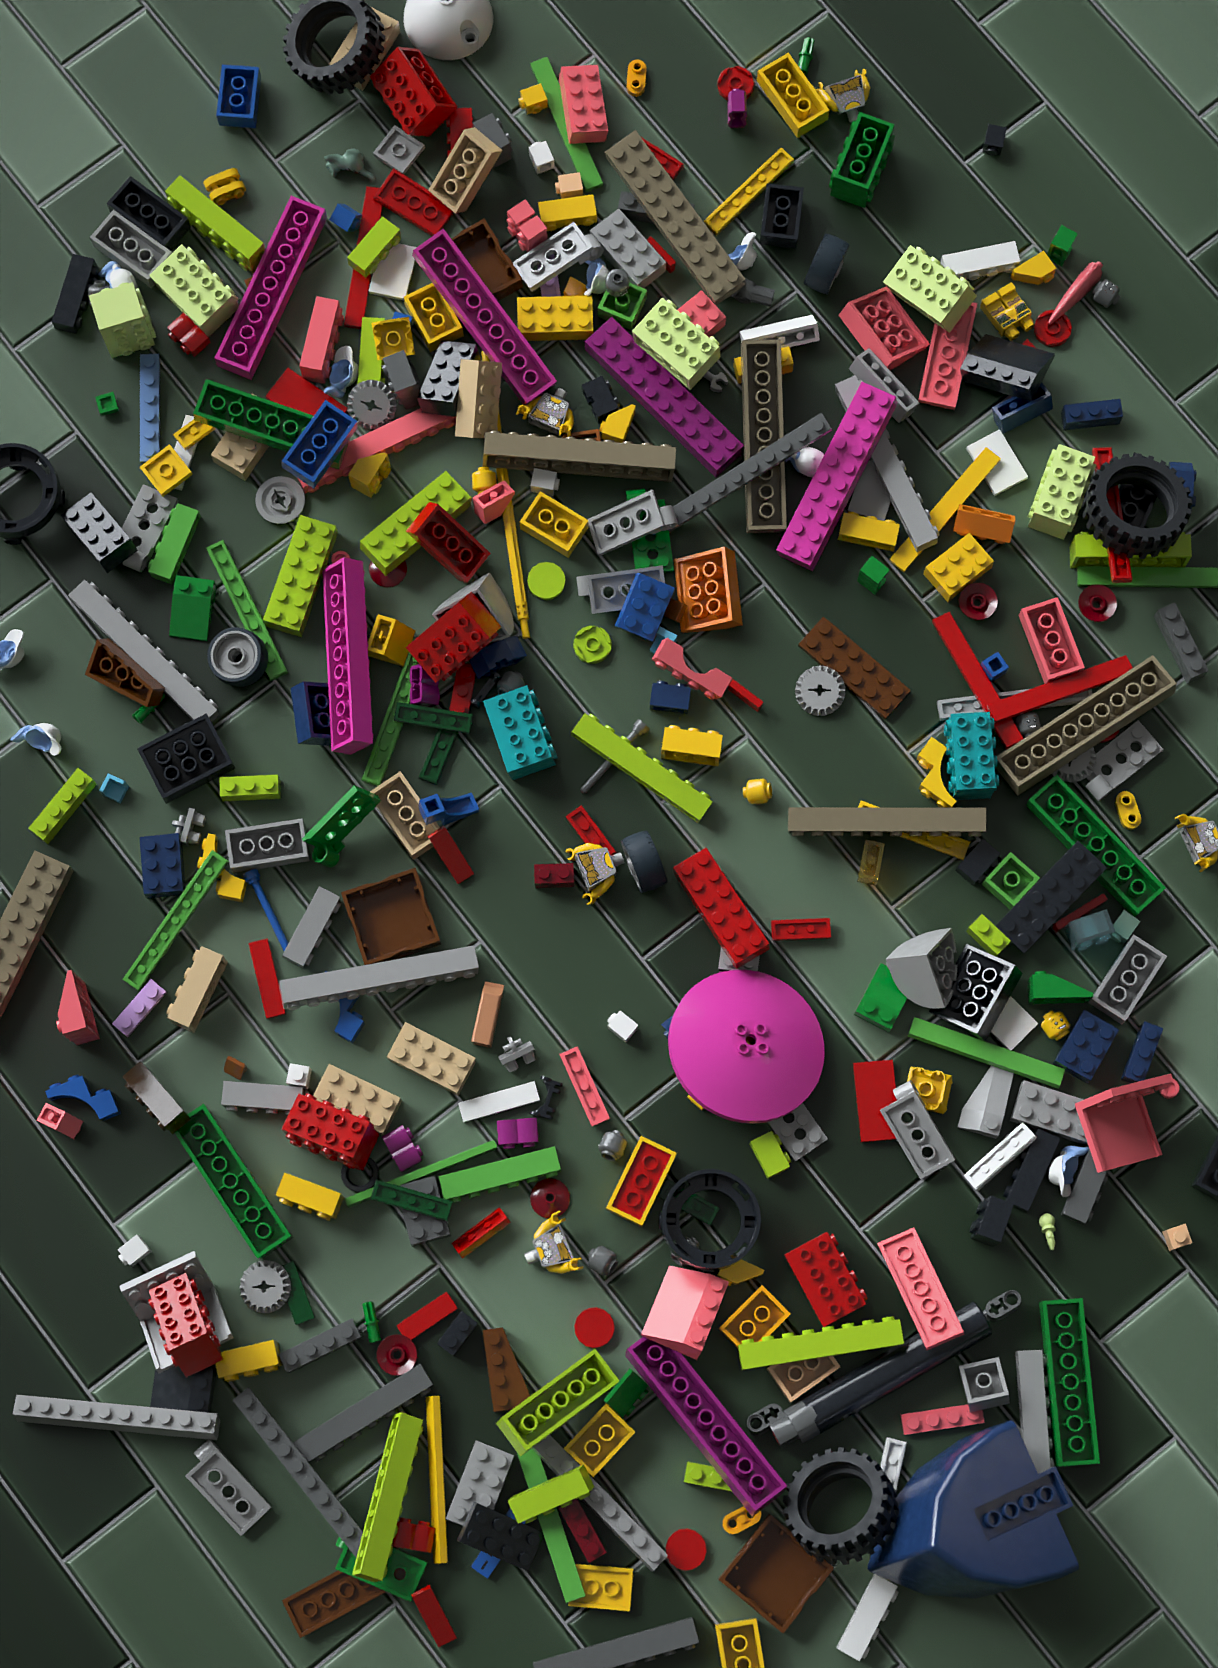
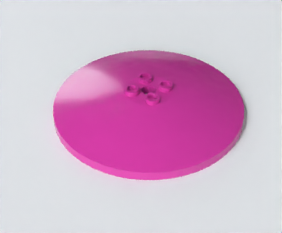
M729 970L703 979L691 988L680 1001L669 1028L668 1049L670 1060L681 1085L703 1108L727 1120L740 1123H764L781 1118L794 1111L809 1097L822 1073L825 1054L824 1040L814 1012L796 990L780 979L762 972ZM746 1037H753L755 1045H749L746 1042Z

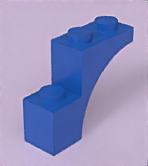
M472 792L454 798H440L438 794L419 800V811L426 825L441 820L444 826L479 812V807Z
M358 998L339 999L340 1017L334 1032L353 1044L365 1023L361 1020L363 1016L355 1011L350 1013Z
M74 1075L68 1078V1082L63 1084L60 1082L49 1086V1090L45 1091L48 1099L51 1101L60 1098H75L88 1103L95 1110L101 1121L121 1114L113 1092L101 1089L95 1092V1096H93L84 1076Z

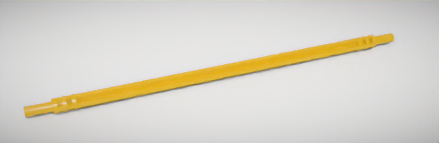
M481 351L482 361H490L486 354ZM498 413L497 427L498 431L502 433L500 414ZM496 468L498 483L505 481L510 486L508 469ZM511 499L502 514L517 618L520 621L522 638L528 639L530 638L528 627L529 614Z

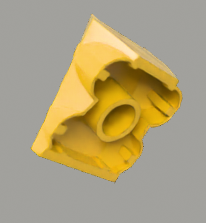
M409 317L372 323L378 360H383V358L402 350L406 352L407 356L415 354Z
M911 1066L907 1082L911 1080L914 1083L925 1104L926 1110L944 1114L947 1110L951 1084L953 1083L952 1075L944 1074L942 1071H929Z

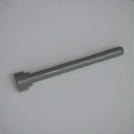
M639 719L633 724V731L627 737L631 744L638 736L641 737L642 734L645 735L650 730ZM606 760L581 787V792L587 793L613 764Z

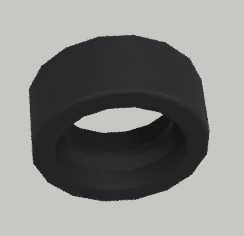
M370 1157L366 1164L372 1170V1177L365 1185L358 1186L353 1184L349 1179L350 1168L345 1165L342 1166L341 1179L344 1185L351 1191L356 1193L373 1188L376 1180H379V1168Z

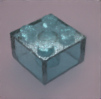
M1106 909L1069 922L1064 931L1072 951L1078 949L1081 952L1089 949V946L1094 943L1097 946L1107 943L1115 929Z

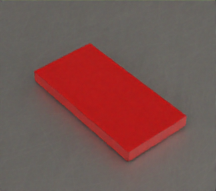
M394 168L373 197V200L431 236L442 230L454 213L429 192L428 189Z
M290 368L285 370L265 396L269 401L313 416L325 400L346 414L348 413L346 406L324 393Z
M893 1060L853 1063L861 1142L896 1140L895 1135L880 1112L882 1108L897 1101L893 1089L896 1088Z

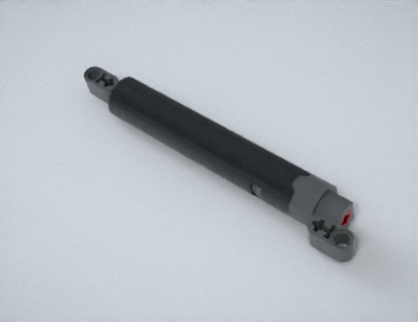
M1009 1290L989 1301L984 1311L975 1302H971L955 1311L964 1335L926 1350L919 1333L905 1340L903 1345H897L783 1411L779 1405L769 1404L755 1412L747 1419L748 1430L755 1436L762 1435L771 1430L781 1449L797 1439L804 1444L844 1421L849 1416L858 1413L991 1336L992 1328L989 1325V1321L998 1322L1016 1312L1021 1306V1296L1017 1291ZM1013 1297L1017 1300V1303L1009 1305L1006 1300ZM991 1308H994V1310L998 1309V1314L991 1313ZM774 1411L778 1417L774 1418L770 1412ZM763 1415H765V1418L767 1419L768 1424H765V1420H764V1418L762 1417ZM753 1421H761L762 1426L759 1429H753L751 1427Z

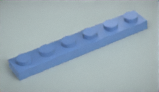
M140 354V463L144 464L160 452L159 354Z

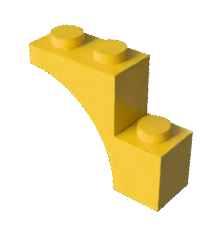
M931 737L916 759L921 767L931 770L919 786L920 793L928 799H934L940 808H953L956 800L944 787L940 772L946 746Z
M208 833L207 839L204 838L202 850L204 852L203 857H199L198 869L212 850L218 853V838L214 834ZM224 869L218 877L221 878V881L218 880L216 885L218 896L222 899L243 903L247 887L246 881L231 875Z

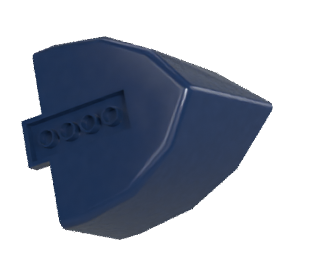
M1010 1420L958 1440L918 1468L895 1498L899 1504V1509L894 1510L897 1515L896 1523H891L893 1529L891 1536L886 1534L883 1538L886 1543L882 1547L878 1544L873 1549L875 1553L871 1555L868 1563V1570L871 1573L921 1594L932 1596L980 1598L1061 1579L1079 1570L1078 1561L1056 1515L1072 1507L1073 1503L1056 1466L1040 1473L1037 1472L1016 1424Z

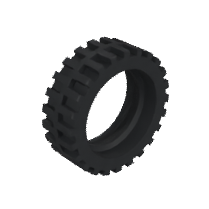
M309 0L305 5L301 3L298 6L300 8L298 13H293L291 16L293 19L291 24L286 26L288 34L283 37V41L287 44V46L283 47V52L288 56L285 60L291 66L290 69L311 88L320 93L324 91L331 95L333 91H336L338 94L344 93L346 88L351 91L355 89L354 85L356 83L362 84L365 82L364 77L367 74L372 75L374 72L372 70L375 64L378 65L380 62L379 54L384 52V47L381 45L382 42H385V35L381 32L384 30V25L380 22L381 18L364 0ZM354 16L357 19V35L349 52L332 65L315 67L312 64L311 51L314 40L321 29L336 18Z
M1136 453L1134 457H1130L1129 454H1123L1121 459H1118L1117 456L1111 458L1109 464L1105 462L1100 470H1097L1084 495L1085 499L1082 508H1085L1083 518L1089 520L1086 525L1088 530L1093 529L1095 532L1093 537L1096 540L1101 539L1104 542L1103 547L1115 549L1114 553L1117 555L1120 552L1125 553L1127 558L1139 555V559H1145L1148 554L1153 558L1157 557L1160 551L1162 553L1167 552L1170 546L1173 547L1192 513L1190 509L1192 498H1188L1190 490L1189 487L1184 488L1185 480L1183 477L1178 478L1175 475L1177 471L1173 467L1171 469L1165 466L1166 462L1162 460L1160 463L1154 461V457L1150 455L1148 458H1143L1142 454ZM1132 484L1151 491L1160 499L1166 509L1168 517L1166 523L1156 528H1139L1124 522L1111 509L1106 496L1108 490L1116 485Z
M839 1447L838 1452L827 1449L822 1456H819L818 1453L813 1455L814 1460L807 1463L804 1461L801 1464L803 1467L799 1473L795 1471L792 1474L794 1480L792 1484L787 1483L786 1490L788 1495H784L782 1501L787 1508L782 1510L784 1517L787 1519L785 1521L787 1527L806 1553L810 1556L814 1555L820 1562L826 1559L831 1565H836V1561H841L843 1565H848L849 1560L862 1561L863 1555L868 1553L871 1556L875 1553L873 1549L878 1544L882 1547L886 1543L883 1538L886 1534L891 1536L893 1532L891 1523H896L897 1515L894 1510L899 1509V1504L895 1499L897 1493L892 1486L893 1484L878 1462L872 1460L867 1453L864 1452L861 1455L858 1449L854 1448L847 1452L845 1447ZM845 1478L864 1480L872 1490V1501L863 1519L851 1529L838 1534H822L814 1530L809 1522V1513L816 1496L826 1486L837 1480Z

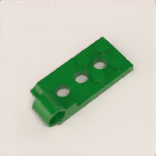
M645 489L626 491V500L629 501L646 493ZM665 499L657 500L659 508L666 506ZM645 510L641 511L639 515L641 521L646 516ZM668 530L654 534L656 536L654 541H647L644 536L632 542L635 569L663 565L664 573L674 572ZM650 551H655L658 557L652 560L648 558L647 554Z
M354 785L302 838L303 842L315 846L312 852L313 860L324 866L334 867L339 861V852L345 847L342 840L381 802L379 796Z
M338 1537L335 1545L342 1548L343 1551L336 1565V1570L409 1602L412 1601L411 1594L415 1593L427 1562L393 1548L392 1554L387 1560L386 1576L382 1581L372 1582L352 1575L356 1557L343 1540ZM397 1568H403L406 1571V1577L403 1580L395 1578L394 1572Z

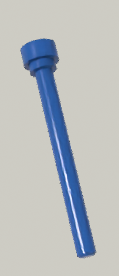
M257 868L243 874L246 883L252 885L282 949L285 951L289 943L259 883L260 874Z

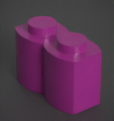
M734 89L728 94V126L730 128H743L746 125L747 94L744 90Z
M420 664L411 666V704L425 707L438 705L440 699L439 681L435 683Z
M537 1118L497 1121L498 1145L503 1146V1149H515V1145H523V1148L535 1147L536 1143H539Z
M403 1125L382 1136L401 1173L422 1162L421 1156L424 1155L419 1145H413L411 1139L414 1136L409 1127L405 1129Z

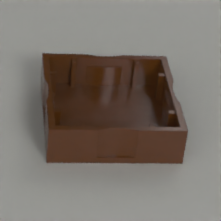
M485 219L464 229L452 238V241L497 301L523 288L522 277L510 258L501 249L498 239Z
M416 867L391 875L382 881L367 883L341 892L364 965L400 959L441 945Z
M768 1514L718 1580L781 1633H784L800 1613L809 1597L818 1590L834 1567L825 1559L823 1562H820L814 1555L810 1556L806 1553L791 1531L771 1514Z

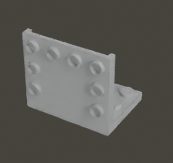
M195 1251L120 1285L122 1294L140 1320L158 1373L174 1367L171 1359L172 1355L168 1356L165 1351L164 1344H166V1340L163 1341L159 1333L161 1327L157 1325L153 1314L156 1312L152 1310L148 1299H151L149 1290L184 1273L188 1275L190 1280L194 1279L198 1290H201L205 1298L203 1303L210 1312L209 1320H212L216 1329L214 1334L217 1335L220 1343L222 1344L233 1339L215 1285Z

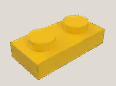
M193 419L173 435L186 451L216 428Z

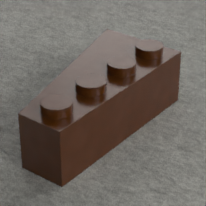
M110 638L97 639L85 675L146 707L158 706L165 687Z
M504 1328L483 1330L493 1411L512 1410L530 1397L528 1388Z

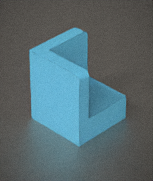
M660 627L650 652L655 654L661 641L666 638L676 643L677 635Z
M108 773L99 791L103 796L121 803L129 786L126 781Z

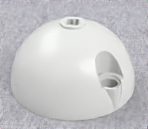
M407 0L404 9V27L411 43L425 55L440 60H456L473 54L486 42L493 26V11L489 0ZM469 39L474 40L473 42H467Z

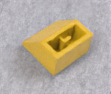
M384 452L358 459L348 474L351 487L370 498L374 493L377 494L381 488V481L383 478H387L391 472L388 454Z
M378 614L368 641V656L404 666L409 653L405 647L413 641L416 630L396 619Z

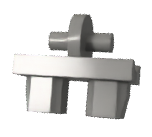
M189 808L186 821V816L180 815L179 821L172 822V826L177 827L175 833L181 835L180 842L184 846H189V844L199 845L201 833L193 832L194 825L204 827L206 822L204 815L197 813L193 808Z
M509 1037L507 1038L509 1044L503 1046L506 1053L498 1056L502 1065H505L507 1070L512 1072L519 1068L515 1060L518 1057L522 1056L526 1064L535 1061L533 1052L535 1049L530 1041L523 1044L521 1039L513 1041Z

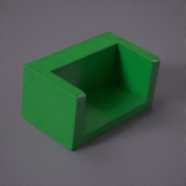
M1063 225L1060 226L1047 253L1052 262L1060 266L1064 265L1072 251V244L1077 237V233Z
M871 556L860 569L857 582L875 595L885 584L886 579L884 577L889 572V568Z

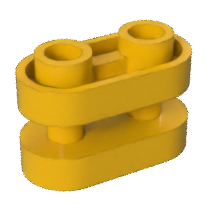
M237 168L227 169L204 180L203 184L206 191L211 192L209 194L210 200L215 204L223 205L230 199H237L244 195L246 187L243 181H238L241 176Z

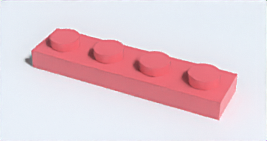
M578 1046L559 1054L591 1127L609 1120L610 1117Z
M968 1404L901 1414L904 1435L985 1423L983 1410L970 1412Z

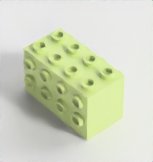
M182 244L149 275L156 286L208 337L235 313L239 307L237 303L239 299L228 285L225 286L221 278L215 272L212 273L209 266L203 260L200 261L190 247L186 249Z
M910 245L883 281L893 294L949 333L977 297L969 281L963 277L959 278L952 269L947 266L946 268L943 267L940 261L933 256L930 258L918 246L915 249Z
M133 282L122 283L119 287L112 289L105 288L99 293L89 295L99 331L112 358L121 355L127 356L137 350H147L155 345L153 338H156L149 312L140 289H135Z
M662 298L632 330L633 339L639 347L691 390L721 357L720 347L718 346L719 342L711 336L709 338L704 334L705 330L700 325H694L690 322L691 318L686 313H680L676 310L677 306L671 300L666 301Z
M1061 444L1058 445L1057 450H1052L1033 505L1028 514V517L1031 518L1028 525L1029 528L1064 540L1067 532H1071L1076 523L1078 512L1084 501V495L1096 467V464L1093 463L1095 456Z

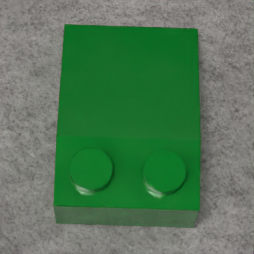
M176 575L172 597L170 637L208 641L217 590L214 580Z
M880 963L854 1015L889 1033L907 997L896 986L886 965Z
M1037 971L1027 981L1028 1004L1088 1003L1093 998L1092 992L1058 976L1047 974V971Z
M629 1368L603 1401L622 1418L624 1415L629 1416L636 1408L633 1405L636 1400L642 1401L649 1392L646 1390L648 1385Z

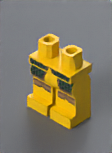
M1012 282L999 289L997 293L994 292L984 298L980 305V309L999 331L1001 337L1005 335L1010 341L1019 336L1020 333L1016 329L1017 327L1021 326L1025 332L1034 327L1031 318L1032 312L1017 294Z

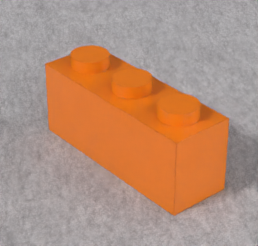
M959 504L954 531L962 536L970 533L977 539H992L999 544L1010 543L1015 516Z

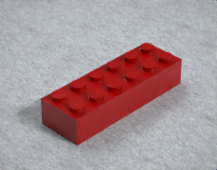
M707 847L673 867L677 880L736 970L769 950L768 940Z

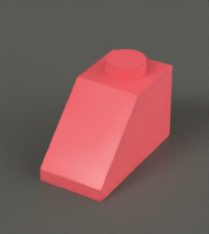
M502 481L474 496L475 514L484 524L502 515L515 495V491L505 481Z
M48 1103L44 1105L36 1120L72 1139L79 1133L83 1123L82 1120Z

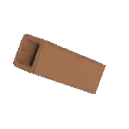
M485 981L472 1035V1044L492 1047L504 985Z

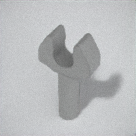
M707 371L703 376L710 381V389L714 392H722V387L716 384L717 381L728 384V380L722 372L713 375Z

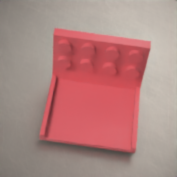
M1171 1074L1112 1088L1075 1103L1098 1173L1162 1155L1143 1096L1155 1093L1154 1089L1159 1091L1167 1088L1166 1084L1173 1082Z

